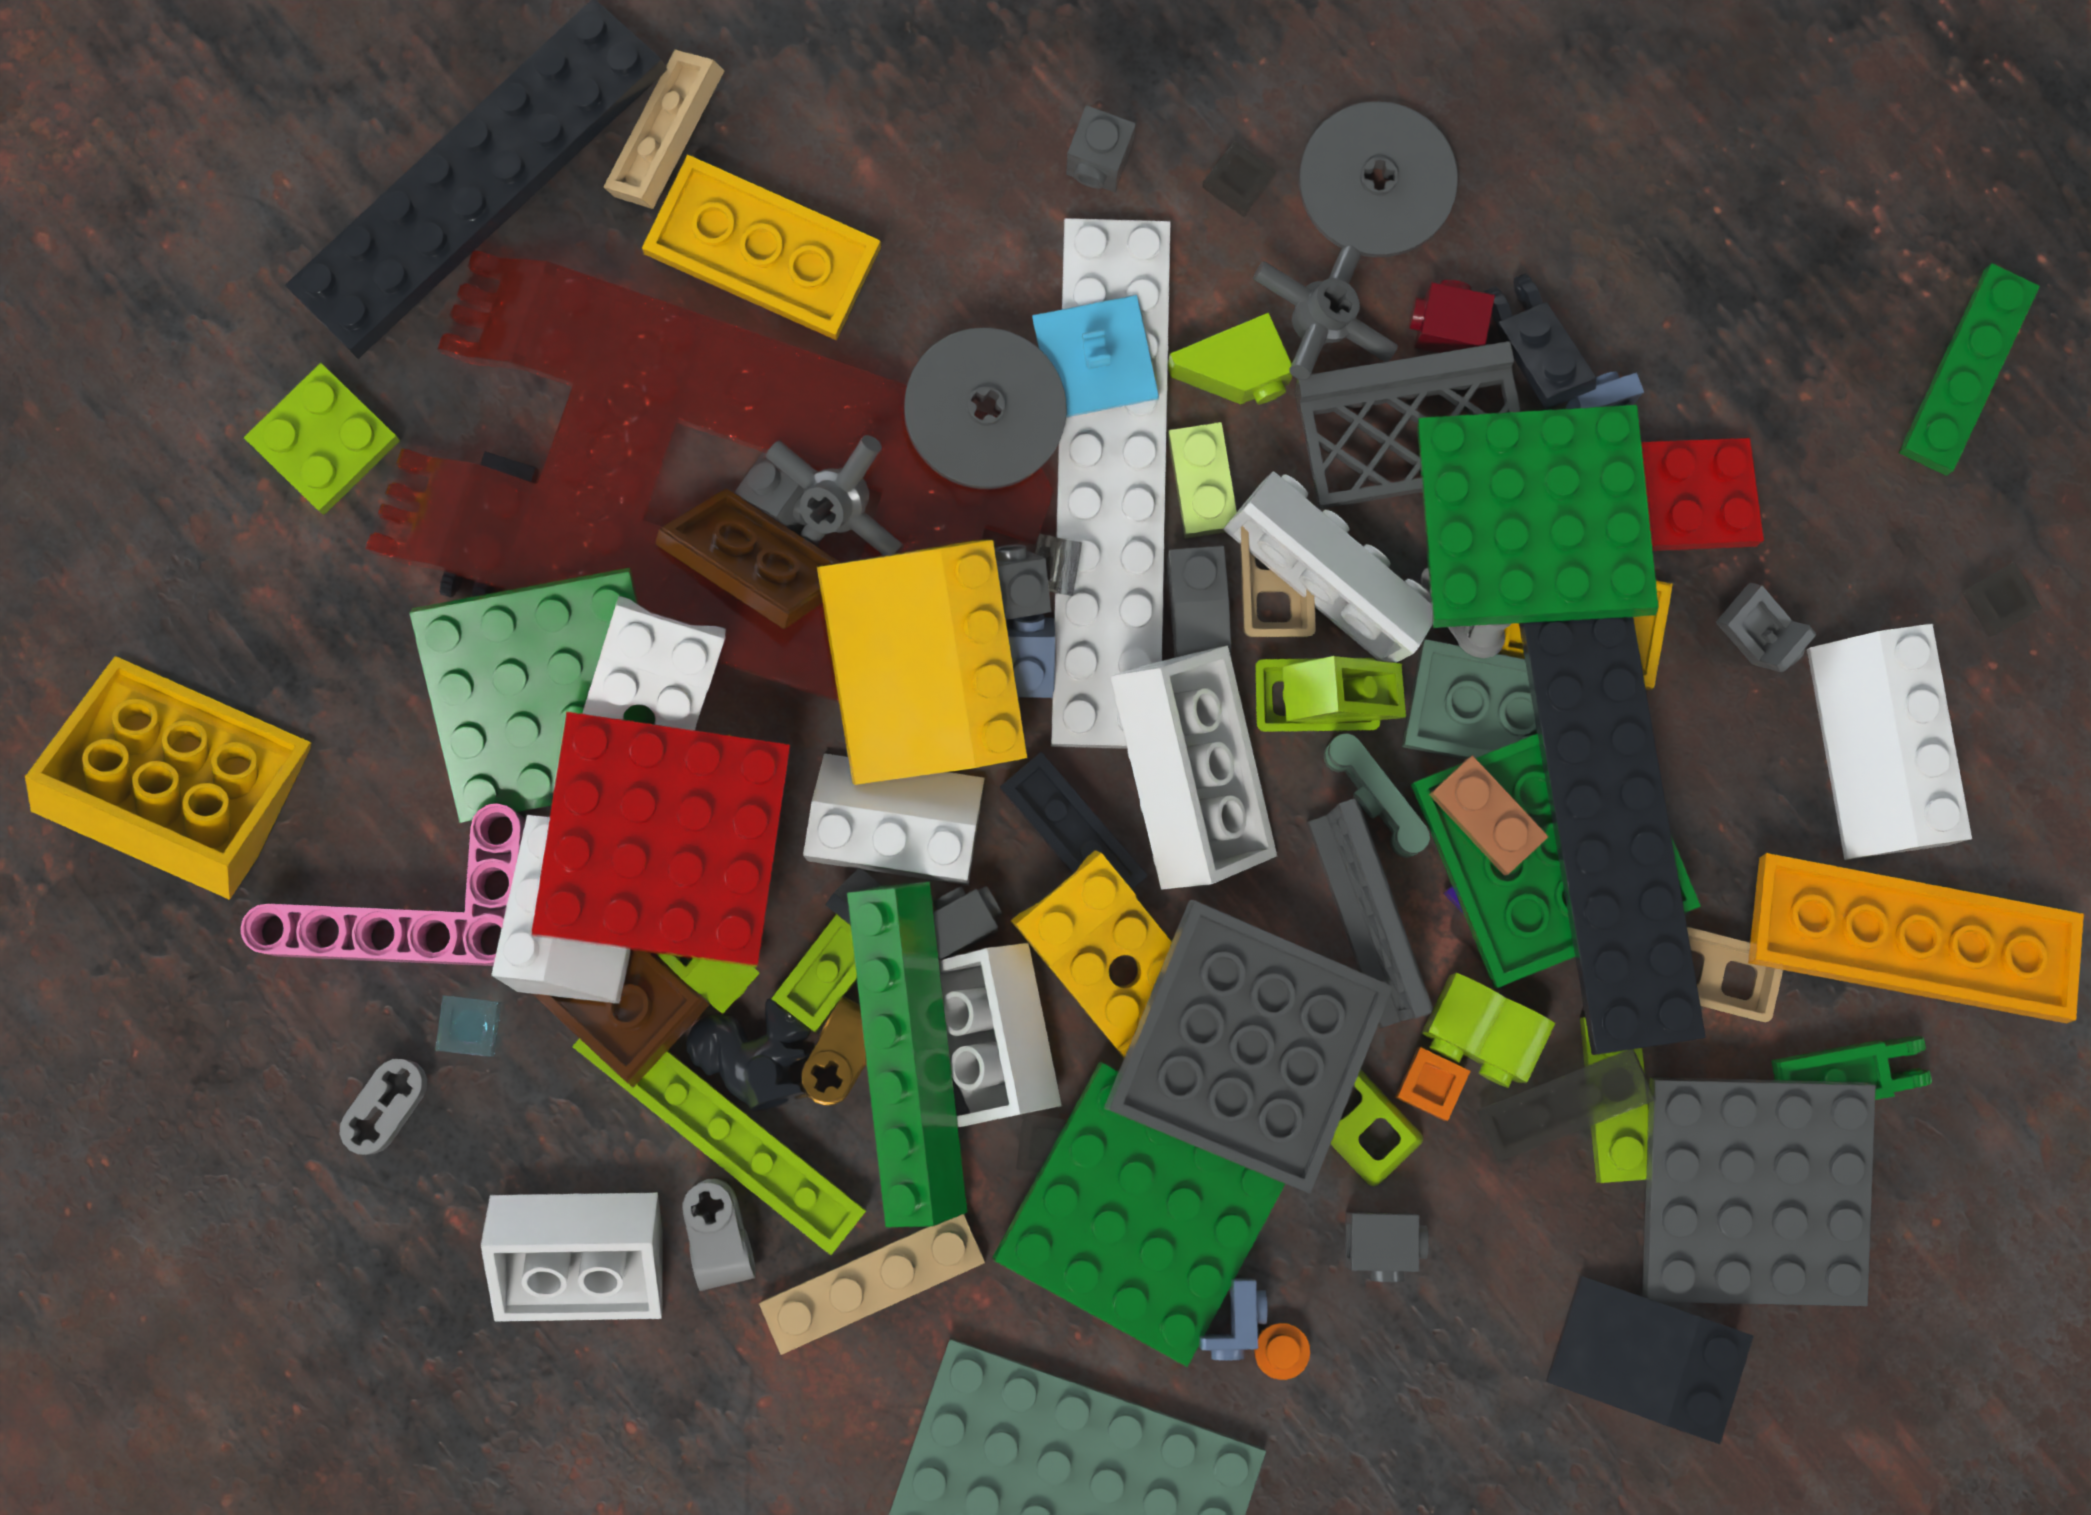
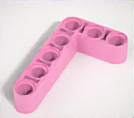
M498 803L486 805L478 810L473 817L470 827L465 912L262 904L250 909L244 916L241 924L242 939L246 946L253 951L278 957L494 966L496 954L487 955L483 951L481 937L484 931L491 926L499 925L502 928L526 820L510 807ZM500 817H509L513 826L511 837L503 844L493 845L488 836L490 825ZM504 871L509 879L508 891L501 898L490 900L484 888L486 879L494 872ZM278 916L283 923V934L276 943L268 945L262 935L263 926L268 919ZM333 918L339 927L338 938L334 944L324 948L317 940L318 927L323 921ZM388 920L394 928V939L387 948L378 950L372 943L371 935L377 924ZM444 923L449 929V943L440 952L433 953L426 943L427 933L432 926Z

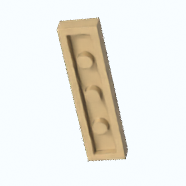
M965 1214L936 1226L921 1229L760 1302L759 1305L780 1355L982 1265L985 1263V1260Z

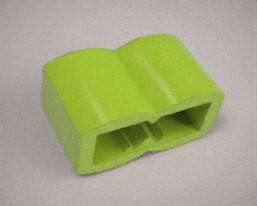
M1454 973L1449 975L1421 1034L1433 1040L1429 1047L1432 1051L1458 1063L1462 1056H1466L1482 1065L1479 1071L1481 1076L1498 1085L1509 1088L1512 1081L1517 1083L1528 1082L1555 1023L1466 976Z

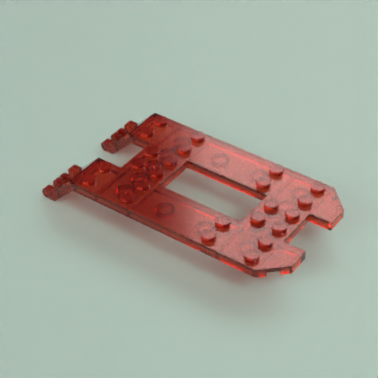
M474 250L467 267L471 272L479 276L500 280L496 293L485 292L471 284L464 283L460 285L457 293L458 298L488 309L490 312H479L454 304L450 317L459 324L482 329L479 342H469L452 333L442 334L437 351L469 364L524 370L572 387L538 484L476 463L430 457L402 448L396 462L397 468L410 474H420L429 477V482L425 493L413 491L408 486L392 482L388 484L385 495L419 507V510L415 513L391 505L381 504L378 515L384 521L412 527L407 543L394 541L389 536L374 532L370 534L365 550L399 563L450 572L504 591L631 568L638 604L648 612L692 626H717L726 629L724 643L717 662L839 703L823 603L783 629L655 544L658 530L662 526L644 521L678 423L767 453L771 446L780 440L817 471L828 468H843L862 437L866 435L874 437L880 442L882 449L863 479L869 489L882 493L874 520L904 544L899 553L979 541L985 528L1035 545L1052 498L1053 489L1042 468L1021 482L995 489L966 487L938 474L921 458L909 437L904 417V399L907 388L905 384L549 261L499 258ZM978 409L975 412V416L981 420L989 414ZM866 542L860 560L883 555Z

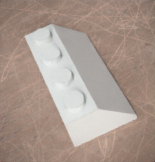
M1273 471L1263 480L1223 530L1238 543H1241V527L1243 526L1249 532L1250 553L1302 597H1306V589L1313 594L1315 607L1378 661L1397 663L1414 654L1433 624L1431 596L1428 591L1413 580L1406 579V581H1403L1389 569L1391 563L1381 551L1369 544L1363 547L1348 534L1349 526L1342 518L1327 509L1323 512L1306 499L1308 492L1298 481L1288 475L1280 477Z
M1933 624L1877 631L1808 648L1809 665L1844 860L1947 846L1972 839Z
M1228 645L1147 664L1110 676L1161 889L1214 884L1276 857V848Z

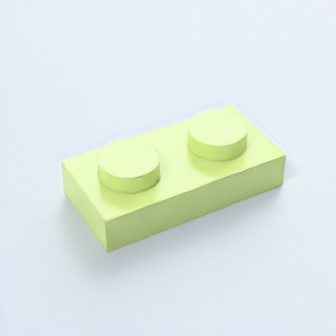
M1222 422L1169 430L1168 440L1185 538L1224 533V527L1237 513Z

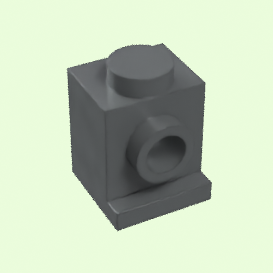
M987 886L978 891L975 889L968 894L965 893L962 887H959L933 902L937 909L933 916L939 960L950 958L998 931L994 919L1002 915V912Z

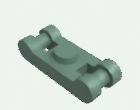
M1348 733L1336 736L1324 751V762L1327 767L1332 771L1345 772L1358 788L1353 795L1364 812L1372 819L1379 815L1392 832L1390 846L1395 854L1403 858H1410L1423 851L1430 841V832L1423 821L1359 739Z

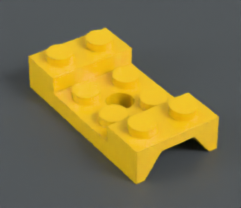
M1093 851L1086 857L1073 875L1039 903L1019 913L1011 922L1121 1056L1125 1058L1172 941L1136 899V894L1101 852ZM1119 956H1132L1138 966L1136 978L1128 985H1115L1109 977L1110 964Z

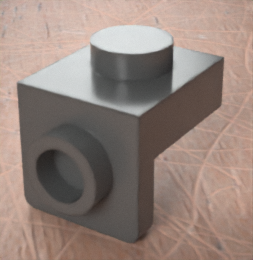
M764 450L734 493L800 535L807 524L800 511V500L805 489L766 457L768 451Z
M1749 583L1716 621V624L1752 665L1778 672H1784L1788 667L1799 661L1805 652L1806 646L1816 636V632L1810 625L1792 621L1762 585Z

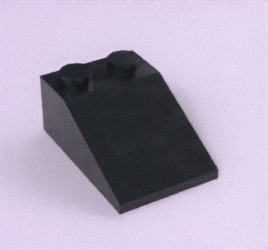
M1579 1276L1546 1382L1668 1427L1721 1444L1754 1335Z

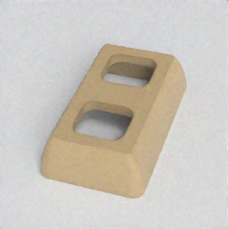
M1242 526L1240 553L1244 633L1248 637L1312 636L1316 631L1314 595L1306 589V597H1302L1272 570L1259 569L1255 564V556L1249 551V532ZM1284 592L1288 594L1290 598L1289 621H1260L1257 617L1258 593Z
M1687 927L1691 951L1700 953L1703 958L1697 983L1700 1006L1761 1022H1769L1773 1017L1783 970L1749 964V942ZM1730 961L1752 966L1755 970L1756 975L1752 993L1747 1000L1727 996L1721 990L1725 968Z

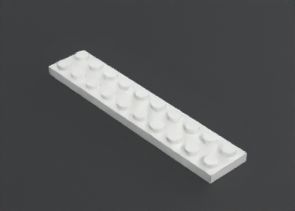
M1064 218L1062 310L1137 295L1159 399L1067 417L1058 451L1054 615L1055 674L1052 698L1051 747L1128 749L1110 676L1162 661L1170 221Z

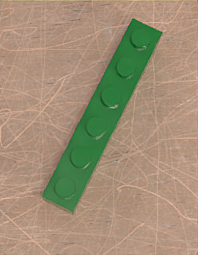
M930 882L885 885L848 892L885 1226H936L968 1212Z

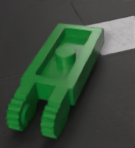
M1907 1036L1885 1041L1874 1040L1771 1060L1775 1080L1869 1082L1876 1085L1875 1100L1894 1097V1092L1927 1086L1932 1083L1931 1073L1926 1069L1914 1068L1904 1072L1890 1073L1889 1058L1910 1056L1925 1051L1926 1045L1923 1036Z

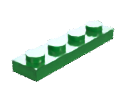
M1993 263L1984 269L1898 453L1945 476L1954 471L2038 292L2039 285Z

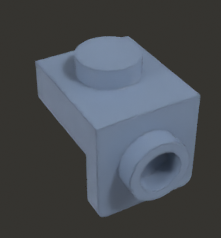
M1617 371L1609 372L1596 377V389L1571 399L1567 403L1566 409L1634 405L1644 393L1637 372L1621 378Z
M1036 614L1006 620L1017 696L1053 698L1055 674L1054 618H1045L1043 614Z
M1252 1277L1231 1279V1334H1205L1204 1336H1199V1348L1201 1350H1211L1212 1360L1245 1359V1350L1258 1349L1257 1324H1267V1297L1265 1290H1256V1280Z

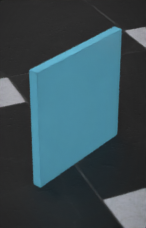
M1137 295L1032 315L1038 348L1051 361L1063 384L1066 397V418L1159 399Z

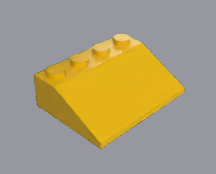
M993 540L969 541L817 567L852 784L857 785L972 769L1027 758Z
M114 656L26 774L25 780L31 812L230 900L257 860L311 749V742Z

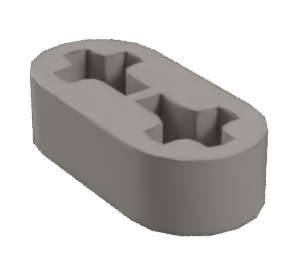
M392 1059L384 1062L375 1071L340 1123L341 1140L350 1151L356 1154H376L385 1150L391 1144L423 1099L427 1090V1077L425 1071L418 1063L408 1059ZM407 1070L410 1073L407 1083L413 1088L409 1095L398 1093L390 1104H387L384 1101L393 1089V1084L387 1080L391 1073L403 1074ZM380 1109L383 1111V1114L374 1127L380 1133L378 1140L366 1139L360 1143L357 1139L361 1131L355 1126L357 1120H370L377 1110Z

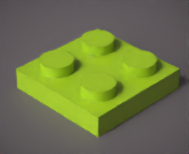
M322 363L309 373L244 437L323 515L400 442V439Z

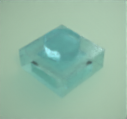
M443 995L435 1051L494 1057L502 1002Z

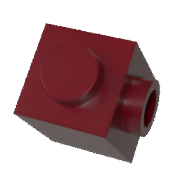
M1442 280L1440 284L1432 282L1424 299L1416 297L1413 303L1409 329L1417 331L1414 348L1443 353L1485 346L1495 295L1472 291V287L1469 284L1458 280Z

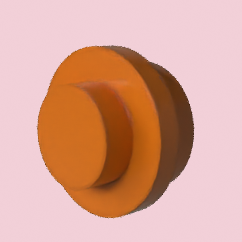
M1275 1323L1267 1326L1258 1335V1349H1254V1356L1259 1368L1266 1375L1278 1380H1287L1298 1376L1306 1368L1310 1358V1345L1304 1333L1294 1325Z

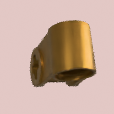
M845 996L840 999L819 1036V1041L802 1071V1084L808 1097L815 1103L824 1106L835 1105L843 1101L850 1093L863 1068L867 1066L860 1005ZM831 1065L837 1067L836 1075L837 1079L842 1083L838 1089L829 1086L824 1093L817 1091L818 1080L813 1076L814 1072L817 1069L826 1072Z

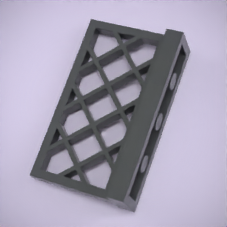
M1510 341L1311 374L1306 380L1297 379L1294 395L1297 411L1301 414L1318 509L1422 492L1421 478L1414 479L1421 470L1420 457L1397 443L1395 439L1410 419L1418 424V418H1426L1416 411L1426 396L1439 394L1457 407L1451 416H1459L1462 410L1469 415L1486 414L1470 403L1469 400L1478 388L1501 384L1505 405L1499 413L1520 412L1512 372L1514 357ZM1468 390L1464 397L1455 393L1456 391ZM1416 398L1411 406L1402 401ZM1387 403L1404 415L1390 436H1387L1363 420L1373 405ZM1363 407L1358 415L1349 410ZM1335 412L1350 422L1351 425L1337 445H1334L1317 433L1314 415ZM1357 428L1383 445L1368 467L1342 450ZM1320 447L1328 453H1330V455L1327 457L1324 463L1322 461ZM1388 449L1414 466L1404 481L1391 483L1373 471ZM1335 458L1361 474L1351 490L1328 492L1325 472ZM1367 479L1376 484L1375 486L1361 488Z
M1355 798L1339 803L1326 816L1311 820L1306 824L1359 972L1393 986L1378 1024L1379 1029L1430 1014L1433 1011V1007L1360 804L1357 805Z

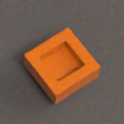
M1418 1047L1395 1098L1443 1121H1448L1471 1071L1422 1047Z

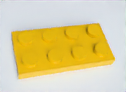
M687 154L642 246V250L645 255L837 340L881 249V241Z

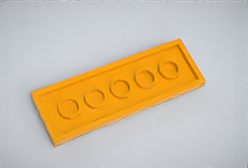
M1766 853L1759 857L1748 963L2067 1024L2075 1021L2077 1016L2084 914Z

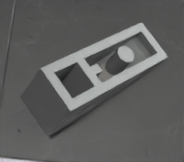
M1224 546L1170 550L1166 567L1174 658L1227 645L1231 657L1229 595Z

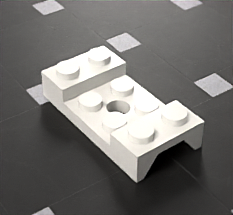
M619 596L582 714L624 720L623 714L629 707L644 705L653 711L656 718L654 725L695 730L724 643L726 629L717 626H692L650 613L630 599Z

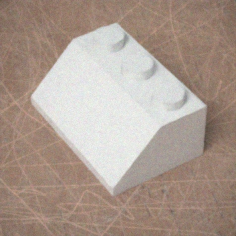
M824 754L812 798L803 856L810 862L969 885L985 778L943 772L854 785L852 784L848 757Z
M527 815L491 976L517 992L620 1004L630 949L531 935L550 817Z
M1029 943L985 948L939 960L952 1078L958 1085L970 1110L968 1114L957 1116L958 1128L1062 1106Z
M658 1193L490 1195L481 1250L494 1321L662 1319L663 1230Z

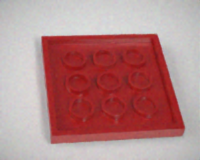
M567 712L531 935L757 967L790 745Z

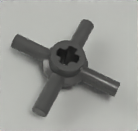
M1342 247L1329 278L1324 281L1310 283L1306 287L1266 261L1259 265L1253 276V280L1295 305L1292 314V324L1302 341L1291 364L1290 373L1297 379L1306 380L1310 377L1324 344L1339 342L1345 337L1384 362H1388L1397 350L1398 344L1356 319L1360 308L1359 298L1355 290L1349 285L1361 257L1360 252L1355 247Z
M868 435L863 436L843 468H828L819 472L780 440L771 446L766 453V457L805 489L800 500V511L807 524L799 536L818 547L826 534L832 532L841 533L852 529L883 556L898 554L902 550L904 544L865 512V507L869 501V490L863 477L882 449L877 439Z

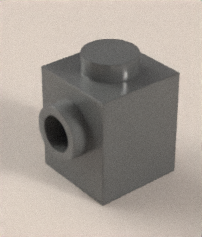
M1086 105L1067 153L1066 175L1074 177L1075 180L1085 186L1097 189L1104 188L1116 192L1134 144L1136 123Z
M1006 545L995 548L1005 620L1051 612L1046 559L1027 551L1025 545Z
M1345 1212V1268L1352 1271H1370V1281L1404 1282V1272H1419V1259H1427L1429 1248L1428 1228L1426 1225H1419V1215L1413 1213Z

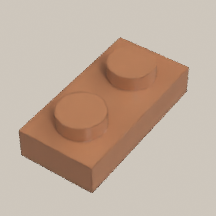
M1473 755L1465 760L1429 794L1504 876L1513 871L1548 838L1545 832Z

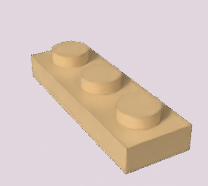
M674 50L666 66L667 71L661 75L604 185V188L615 198L654 208L724 73V70L713 59Z

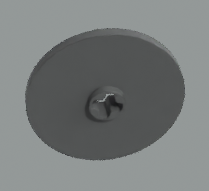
M1381 101L1349 106L1324 121L1310 138L1299 170L1301 200L1308 217L1318 231L1340 248L1352 246L1360 252L1361 256L1375 258L1407 253L1431 239L1445 223L1453 207L1458 185L1456 161L1452 149L1441 131L1429 119L1415 110L1403 105ZM1373 169H1381L1383 178L1391 179V181L1386 182L1383 190L1374 189V182L1365 179L1371 176Z
M966 329L938 341L917 362L905 392V424L911 442L918 454L941 476L959 485L971 488H1002L1030 477L1052 456L1059 444L1065 426V391L1059 374L1051 361L1030 341L1001 329ZM988 396L996 401L994 411L999 416L996 418L988 414L983 420L978 419L975 416L977 406L972 401L976 399L983 402Z

